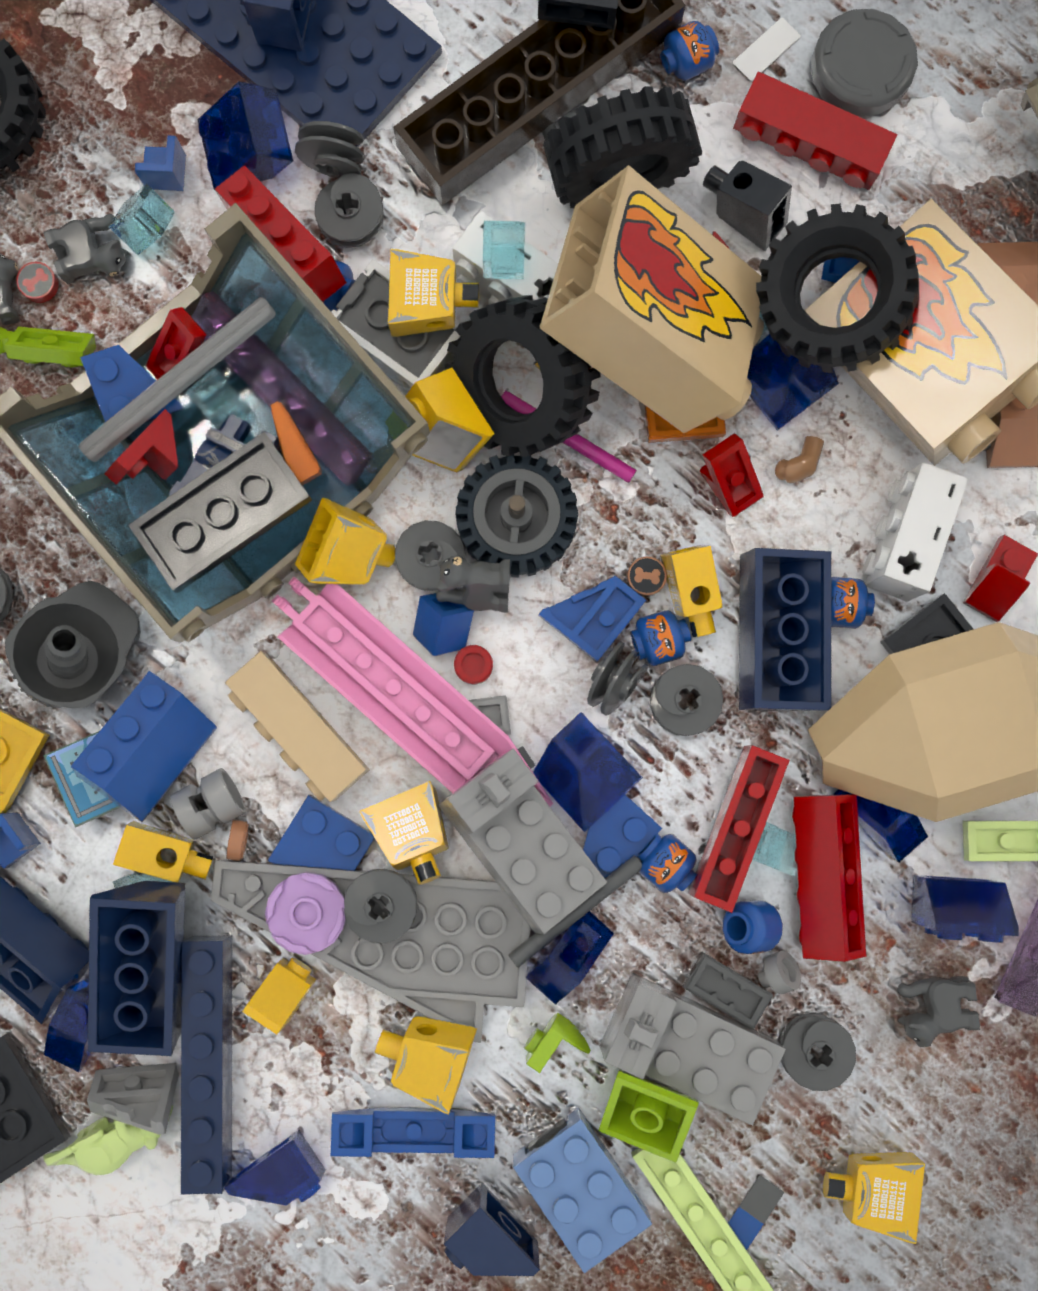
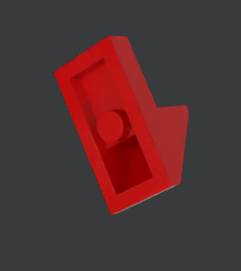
M183 307L170 309L145 366L157 380L204 343L207 335Z
M166 409L104 473L116 485L126 474L131 479H134L146 465L164 480L177 469L178 459L172 416Z
M732 434L702 454L706 465L701 467V475L730 516L735 517L764 497L744 441L737 434Z
M1005 534L1000 536L963 603L993 621L999 622L1029 587L1030 582L1025 578L1038 553Z

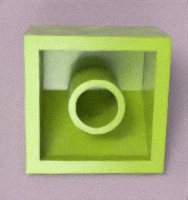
M619 1069L598 1131L676 1163L699 1102L695 1098L647 1079L642 1080Z

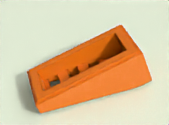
M277 401L271 404V412L283 458L303 486L322 475L323 470L283 403Z

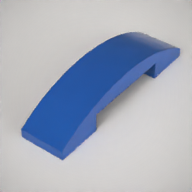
M418 1107L369 1108L332 1112L330 1156L372 1157V1152L454 1153V1158H494L496 1116L490 1113L451 1109L448 1115L435 1108Z

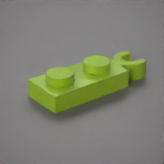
M19 326L13 332L0 327V354L7 353V359L23 360L29 364L41 362L57 363L72 368L83 366L80 357L91 354L96 349L95 335L90 333Z

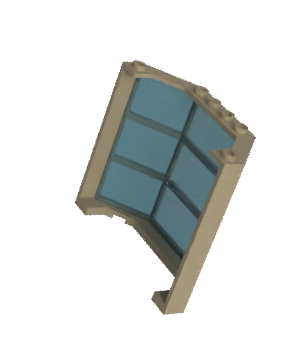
M236 203L204 228L213 244L207 254L212 262L206 273H197L188 287L117 344L156 379L145 366L170 309L183 307L207 334L204 342L259 297L265 298L275 310L276 315L273 319L175 397L184 409L171 414L178 467L166 480L162 479L148 465L134 479H131L126 474L117 485L104 475L114 461L154 420L143 423L97 462H92L81 452L79 444L105 423L86 371L71 383L59 386L56 390L58 395L43 399L39 393L25 397L12 386L0 395L1 440L171 640L179 643L185 640L186 642L192 641L208 627L256 602L262 596L269 598L278 592L284 585L282 580L293 570L295 573L300 572L295 562L321 498H327L367 517L373 510L371 504L379 498L410 457L428 441L427 436L430 433L428 422ZM277 401L283 403L323 470L322 475L303 485L312 501L179 593H175L129 527V524L170 496L169 492L176 480L182 481L194 461L198 448L207 439L205 435L210 426L219 430L226 418L233 414L252 426L244 444L260 435L262 430L278 437L271 412V404Z

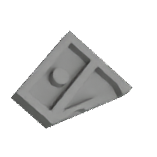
M176 1063L96 1070L87 1098L90 1112L159 1135L165 1134L179 1077Z

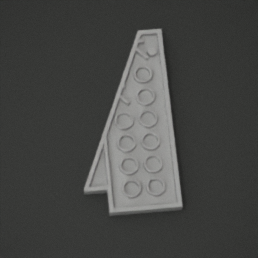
M218 859L214 863L211 901L270 932L265 917L268 898L275 887L291 875L305 872L322 874L335 882L345 896L350 884L357 877L368 871ZM401 874L411 883L416 892L418 905L415 920L403 936L388 943H372L360 938L349 927L346 919L345 928L337 940L324 950L311 954L431 1019L477 1028L474 1042L481 1043L484 1004L524 1007L528 960L517 968L508 955L530 938V926L496 881L439 877L431 882L418 885L415 875ZM373 896L372 900L375 903V907L372 909L373 912L377 915H380L382 912L388 915L390 912L386 906L389 900L384 896L379 900Z

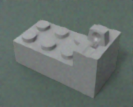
M513 748L439 803L438 806L534 933L545 934L603 887L607 881L534 787L539 781Z
M633 972L599 1045L606 1063L642 1080L646 1075L752 1126L786 1050L776 1039L755 1029L752 1030L736 1020Z

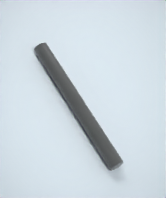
M635 855L605 878L607 883L547 933H535L512 951L508 956L516 967L519 968L641 871L642 863Z

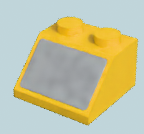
M453 368L415 382L405 395L408 401L428 422L430 430L426 444L412 456L457 473L467 466L494 435L493 430ZM396 409L387 420L395 439L410 427Z

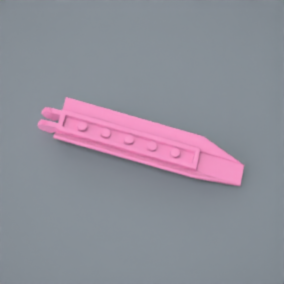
M293 577L289 582L291 589L310 602L300 614L292 608V604L284 597L277 595L272 600L276 606L293 620L292 625L284 630L278 638L452 793L513 748L530 769L506 733L338 584H326L321 593L316 596L297 578ZM538 782L534 787L551 807L553 804L552 800L540 782Z

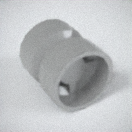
M223 768L201 778L199 787L190 784L170 796L173 810L180 824L193 840H197L215 830L217 821L226 824L246 813L243 799L236 785Z

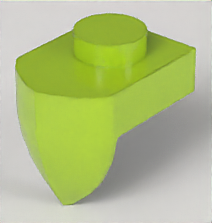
M556 1013L549 1020L543 1031L536 1028L524 1046V1049L528 1051L526 1064L538 1073L542 1071L562 1039L587 1054L591 1050L577 1027L559 1013Z

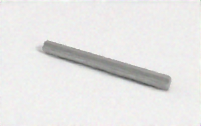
M259 297L79 444L81 452L92 462H97L273 319L276 315L275 310L265 298Z

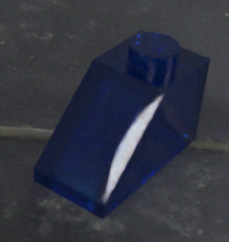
M838 789L833 795H848L852 793ZM857 796L858 824L877 845L898 863L928 838L918 816Z
M589 911L550 944L525 978L556 1005L582 982L614 933Z
M83 980L67 988L48 1026L44 1049L45 1056L77 1072L82 1071L91 1053L88 1052L89 983Z
M297 1130L233 1175L224 1189L231 1196L287 1206L296 1198L300 1202H304L313 1196L321 1188L319 1182L326 1169L301 1131Z

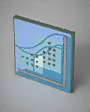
M98 732L43 755L75 828L120 808L117 804L78 778L71 768V765Z

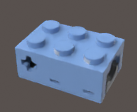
M577 1108L567 1115V1121L563 1118L529 1142L528 1149L524 1146L513 1154V1168L582 1271L586 1273L650 1227L652 1222L647 1207L580 1108Z

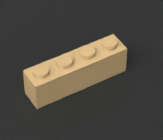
M263 651L257 653L225 682L232 690L228 694L229 699L240 711L245 712L248 709L258 720L253 724L257 731L268 742L273 738L284 749L279 754L292 770L296 771L300 768L310 779L305 783L306 786L320 801L325 797L329 802L336 801L370 771L366 764L267 653Z

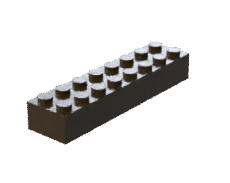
M618 0L614 30L539 19L393 126L396 146L439 202L444 205L543 132L549 125L558 121L662 44L667 33L681 26L686 5L682 0Z

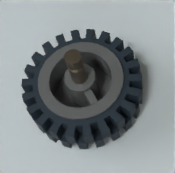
M513 454L498 458L495 455L489 458L487 464L483 465L481 462L475 467L473 475L466 477L462 490H459L457 496L458 503L455 515L460 538L468 554L473 559L489 563H500L503 559H510L511 577L519 578V575L527 574L532 576L542 569L545 571L556 560L559 561L563 557L564 552L569 548L573 540L578 520V509L576 506L577 498L575 492L573 493L571 490V483L567 477L564 479L561 475V470L556 465L550 466L547 464L548 460L539 456V459H535L531 455L521 457L514 456Z

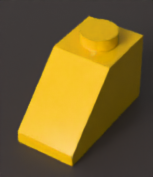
M293 957L290 961L282 958L274 966L242 1012L277 1035L291 1020L317 979L310 975L311 968L302 961Z

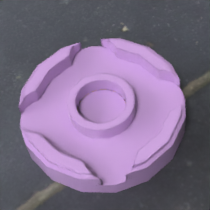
M305 872L291 875L275 887L267 901L265 911L266 923L275 942L289 952L303 955L324 950L337 940L345 928V896L335 882L322 874Z

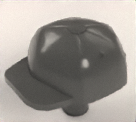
M93 581L79 583L58 597L45 598L22 617L6 638L5 652L13 679L17 680L21 692H25L33 701L46 705V707L55 709L62 707L72 709L87 708L109 689L125 668L127 663L126 654L137 636L139 619L136 612L103 584Z

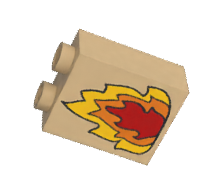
M628 165L575 205L540 329L681 432L686 433L715 417L722 420L733 417L749 399L752 383L747 378L752 350L759 341L764 329V322L759 317L760 301L756 292V282H761V275Z
M930 199L900 225L905 232L908 246H913L919 274L918 308L914 310L913 323L909 331L904 329L899 336V345L894 350L887 347L879 353L880 360L874 364H871L868 359L857 363V370L848 372L846 366H842V368L934 466L951 452L964 464L982 452L1000 434L1001 429L991 418L1012 400L1017 398L1027 409H1031L1038 404V305ZM859 262L804 311L809 318L819 325L833 328L851 325L863 318L874 305L878 292L877 279L868 266Z

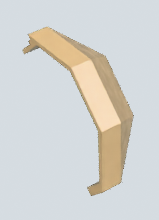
M997 622L888 655L808 729L822 759L823 784L934 822L1038 792V635Z

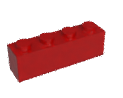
M759 71L741 105L733 129L739 131L748 140L764 142L774 147L781 155L797 157L808 162L816 171L832 173L843 178L844 182L849 186L865 188L867 190L871 189L879 176L898 135Z
M245 165L215 188L226 209H229L236 203L322 302L347 283L332 254Z
M753 745L743 747L696 870L697 876L692 881L688 894L692 897L731 913L733 912L789 764V759Z
M857 795L794 797L792 818L796 832L795 861L798 867L799 885L797 900L800 905L801 920L799 940L802 945L803 959L846 962L867 957Z

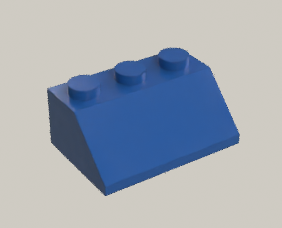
M149 671L74 761L71 768L78 778L143 822L214 733L217 726L181 692Z

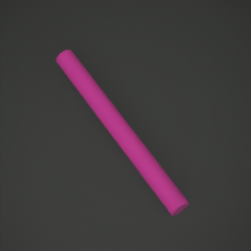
M507 390L501 396L504 402L518 413L529 414L536 410L535 407ZM579 434L562 442L627 483L631 481L637 471Z

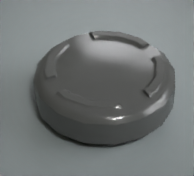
M854 9L835 17L820 33L811 58L812 81L820 96L826 102L856 116H873L894 107L907 93L918 67L917 46L907 27L892 15L875 9Z

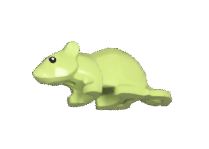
M103 1117L81 1130L77 1134L78 1138L68 1147L47 1153L43 1158L47 1166L68 1164L93 1175H105L120 1168L134 1151L142 1148L144 1145L149 1150L154 1149L157 1146L160 1135L116 1120L109 1122L107 1117Z

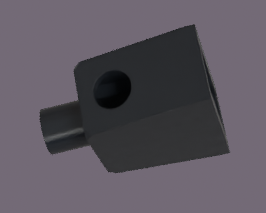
M745 161L737 162L729 174L716 165L706 174L703 186L717 195L716 214L718 217L760 249L766 251L773 238H776L788 223L792 186Z

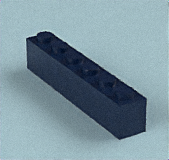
M232 935L192 936L182 941L181 1195L222 1194L232 1180Z

